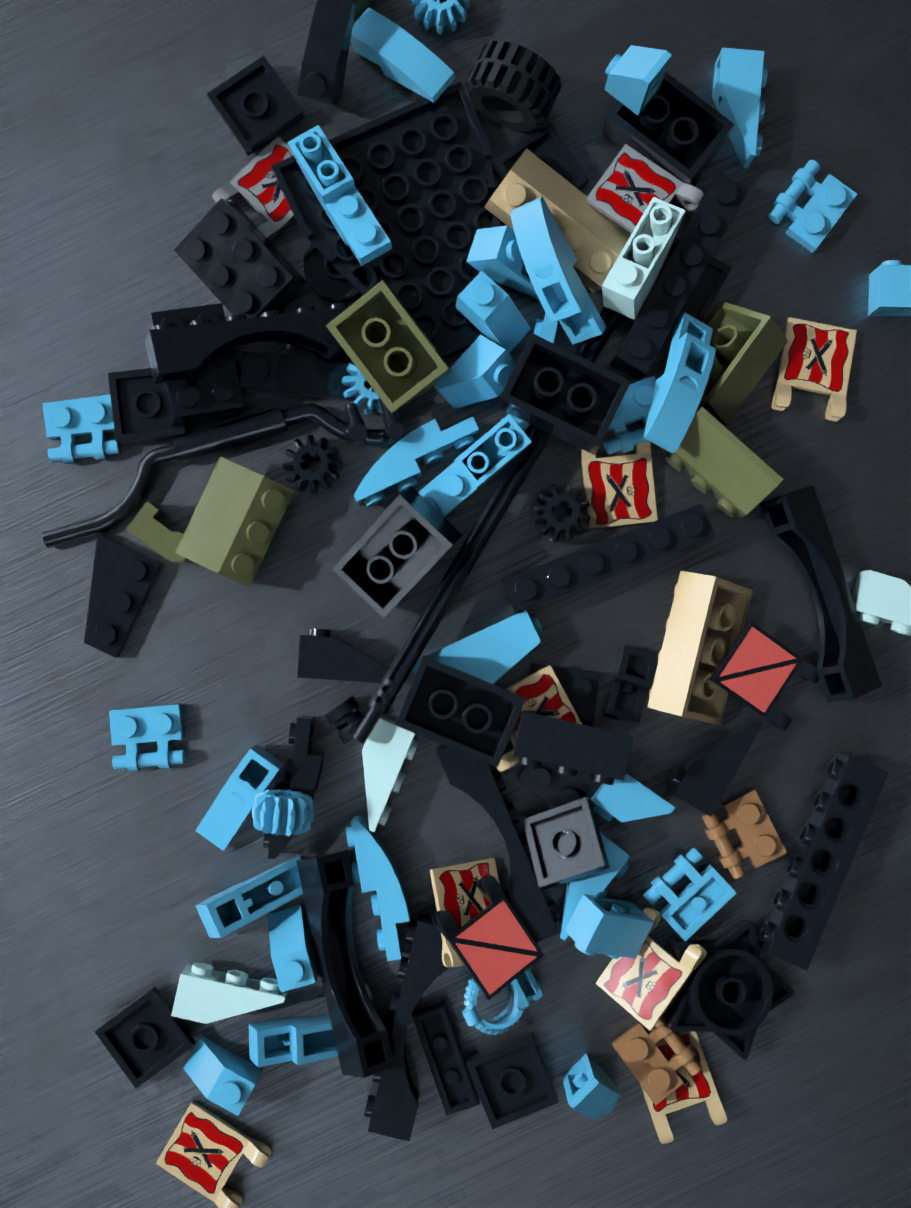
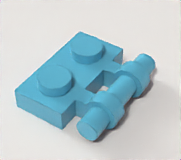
M809 160L804 168H799L792 177L793 183L785 193L778 195L773 202L774 208L768 215V218L775 224H779L784 216L790 219L793 223L785 233L811 253L818 248L857 195L856 192L831 174L825 178L822 184L817 182L814 176L821 167L815 160ZM802 192L811 197L803 209L796 204V200Z
M655 376L629 385L607 432L613 430L615 438L604 442L608 455L618 451L622 453L634 450L635 445L649 441L643 438L656 383ZM640 420L643 421L645 426L630 433L625 427Z
M110 395L42 403L47 438L51 440L61 439L60 447L48 449L50 462L63 461L65 464L75 463L79 458L94 457L98 460L108 458L109 454L121 453L120 444L116 443V440L107 441L106 438L107 432H115ZM92 435V443L76 445V436Z
M182 704L109 711L112 746L126 744V755H117L112 758L114 770L127 769L128 772L140 771L141 767L158 766L159 769H168L174 764L185 763V751H172L171 740L185 738ZM157 742L158 750L157 752L141 753L140 743Z
M694 847L685 856L680 854L674 860L675 865L661 878L657 876L651 882L653 886L643 894L651 905L655 904L662 896L668 901V904L659 913L685 941L736 894L735 890L711 865L700 874L697 872L694 866L703 856ZM686 874L692 882L676 895L670 888Z

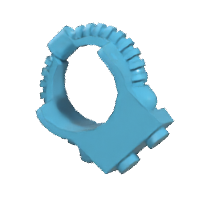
M529 967L509 984L511 990L510 1002L504 1011L493 1018L494 1021H487L479 1016L475 1006L477 1005V995L480 989L473 978L469 980V985L465 988L466 993H464V998H466L464 1005H466V1008L462 1011L468 1026L475 1025L477 1030H480L482 1033L486 1032L489 1035L502 1034L504 1031H509L510 1027L513 1028L514 1023L519 1021L518 1019L522 1016L523 1011L530 1006L531 1000L537 1001L543 997L541 992L543 987L531 972L533 967Z

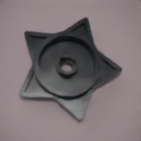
M746 920L742 921L713 944L671 941L670 947L673 957L679 962L691 944L701 945L707 951V955L679 991L666 1023L667 1028L674 1032H713L735 1054L746 1060L749 1056L757 1027L764 1021L769 1011L792 997L795 993L792 988L770 972L762 963L753 923ZM727 984V988H726V990L723 992V988H724V986Z

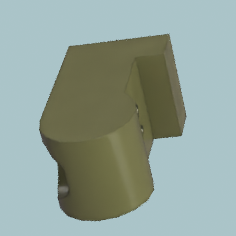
M147 501L126 530L165 559L176 563L188 562L189 559L175 553L184 533L175 532L161 522L159 519L164 514V511Z

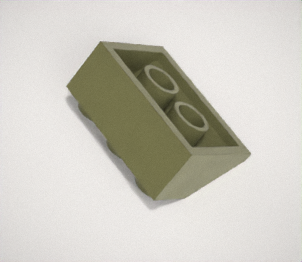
M383 280L326 325L391 413L396 412L424 394L453 371L391 287Z
M719 300L703 322L713 328L710 346L714 347L716 352L709 379L697 411L703 407L721 424L727 426L788 340L772 316Z
M703 407L695 413L678 450L671 453L663 448L661 449L667 454L664 457L665 460L678 471L681 469L686 471L692 477L690 481L693 486L703 494L709 492L718 500L716 504L718 508L731 518L734 515L738 519L746 516L784 480Z
M220 457L175 553L222 576L250 587L294 494V490Z

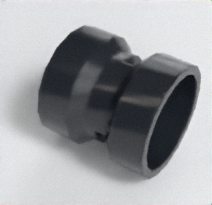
M354 696L324 715L328 722L335 725L339 730L338 736L343 744L353 739V734L365 716L358 710L359 703Z

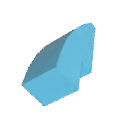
M368 7L354 23L350 42L355 52L379 65L386 77L433 103L456 78L454 71L425 45L373 9Z
M330 1016L293 1017L249 1023L250 1060L257 1067H263L289 1061L300 1065L338 1057Z

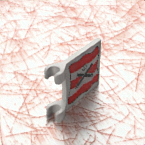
M277 136L230 182L219 187L213 193L215 204L221 198L234 203L238 196L241 195L267 220V222L257 228L271 243L278 233L294 219L271 168V165L294 156L289 146Z
M625 144L587 196L585 202L632 233L653 197L669 204L675 197L685 209L695 211L704 194L699 188L683 183Z

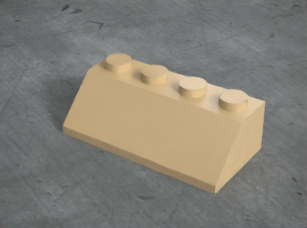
M526 148L484 208L514 230L510 215L511 211L543 196L577 258L573 266L582 284L595 293L602 289L603 282L632 233L586 203L587 196Z
M680 571L679 579L674 589L675 596L670 616L666 622L662 649L658 655L654 682L649 692L650 698L647 708L721 725L728 692L713 683L710 678L745 626L753 590L716 576Z

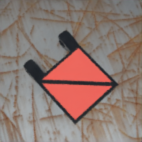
M748 621L710 680L761 715L772 725L786 730L791 724L792 718L773 707L774 703L794 673L813 683L819 681L817 667L802 659L756 624Z
M484 876L478 880L477 887L491 903L489 906L460 928H458L453 916L447 910H439L432 916V921L447 939L485 998L490 1000L542 958L544 954L504 896L496 878Z

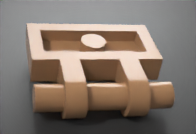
M753 788L721 804L727 817L719 820L715 811L711 817L705 813L701 815L707 826L705 832L709 840H714L721 854L719 860L724 868H728L733 879H738L746 874L741 861L747 857L752 866L758 868L787 853L756 790ZM732 829L735 830L741 842V845L735 848L732 847L726 835Z
M664 1014L653 1030L648 1033L637 1022L611 1042L613 1048L655 1105L659 1104L684 1084L675 1072L678 1068L684 1065L691 1076L696 1075L703 1068L695 1058L697 1053L690 1044L686 1045L677 1032L667 1028L668 1018ZM662 1038L665 1039L675 1053L668 1059L664 1057L656 1046V1043Z

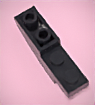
M301 715L297 717L296 723H291L288 741L289 744H294L293 758H287L285 779H290V784L280 783L275 787V790L290 789L291 791H301L303 794L311 796L313 801L320 782L325 753L312 751L315 717ZM264 833L263 847L269 848L268 859H275L291 841L294 834L290 836H276L272 833Z

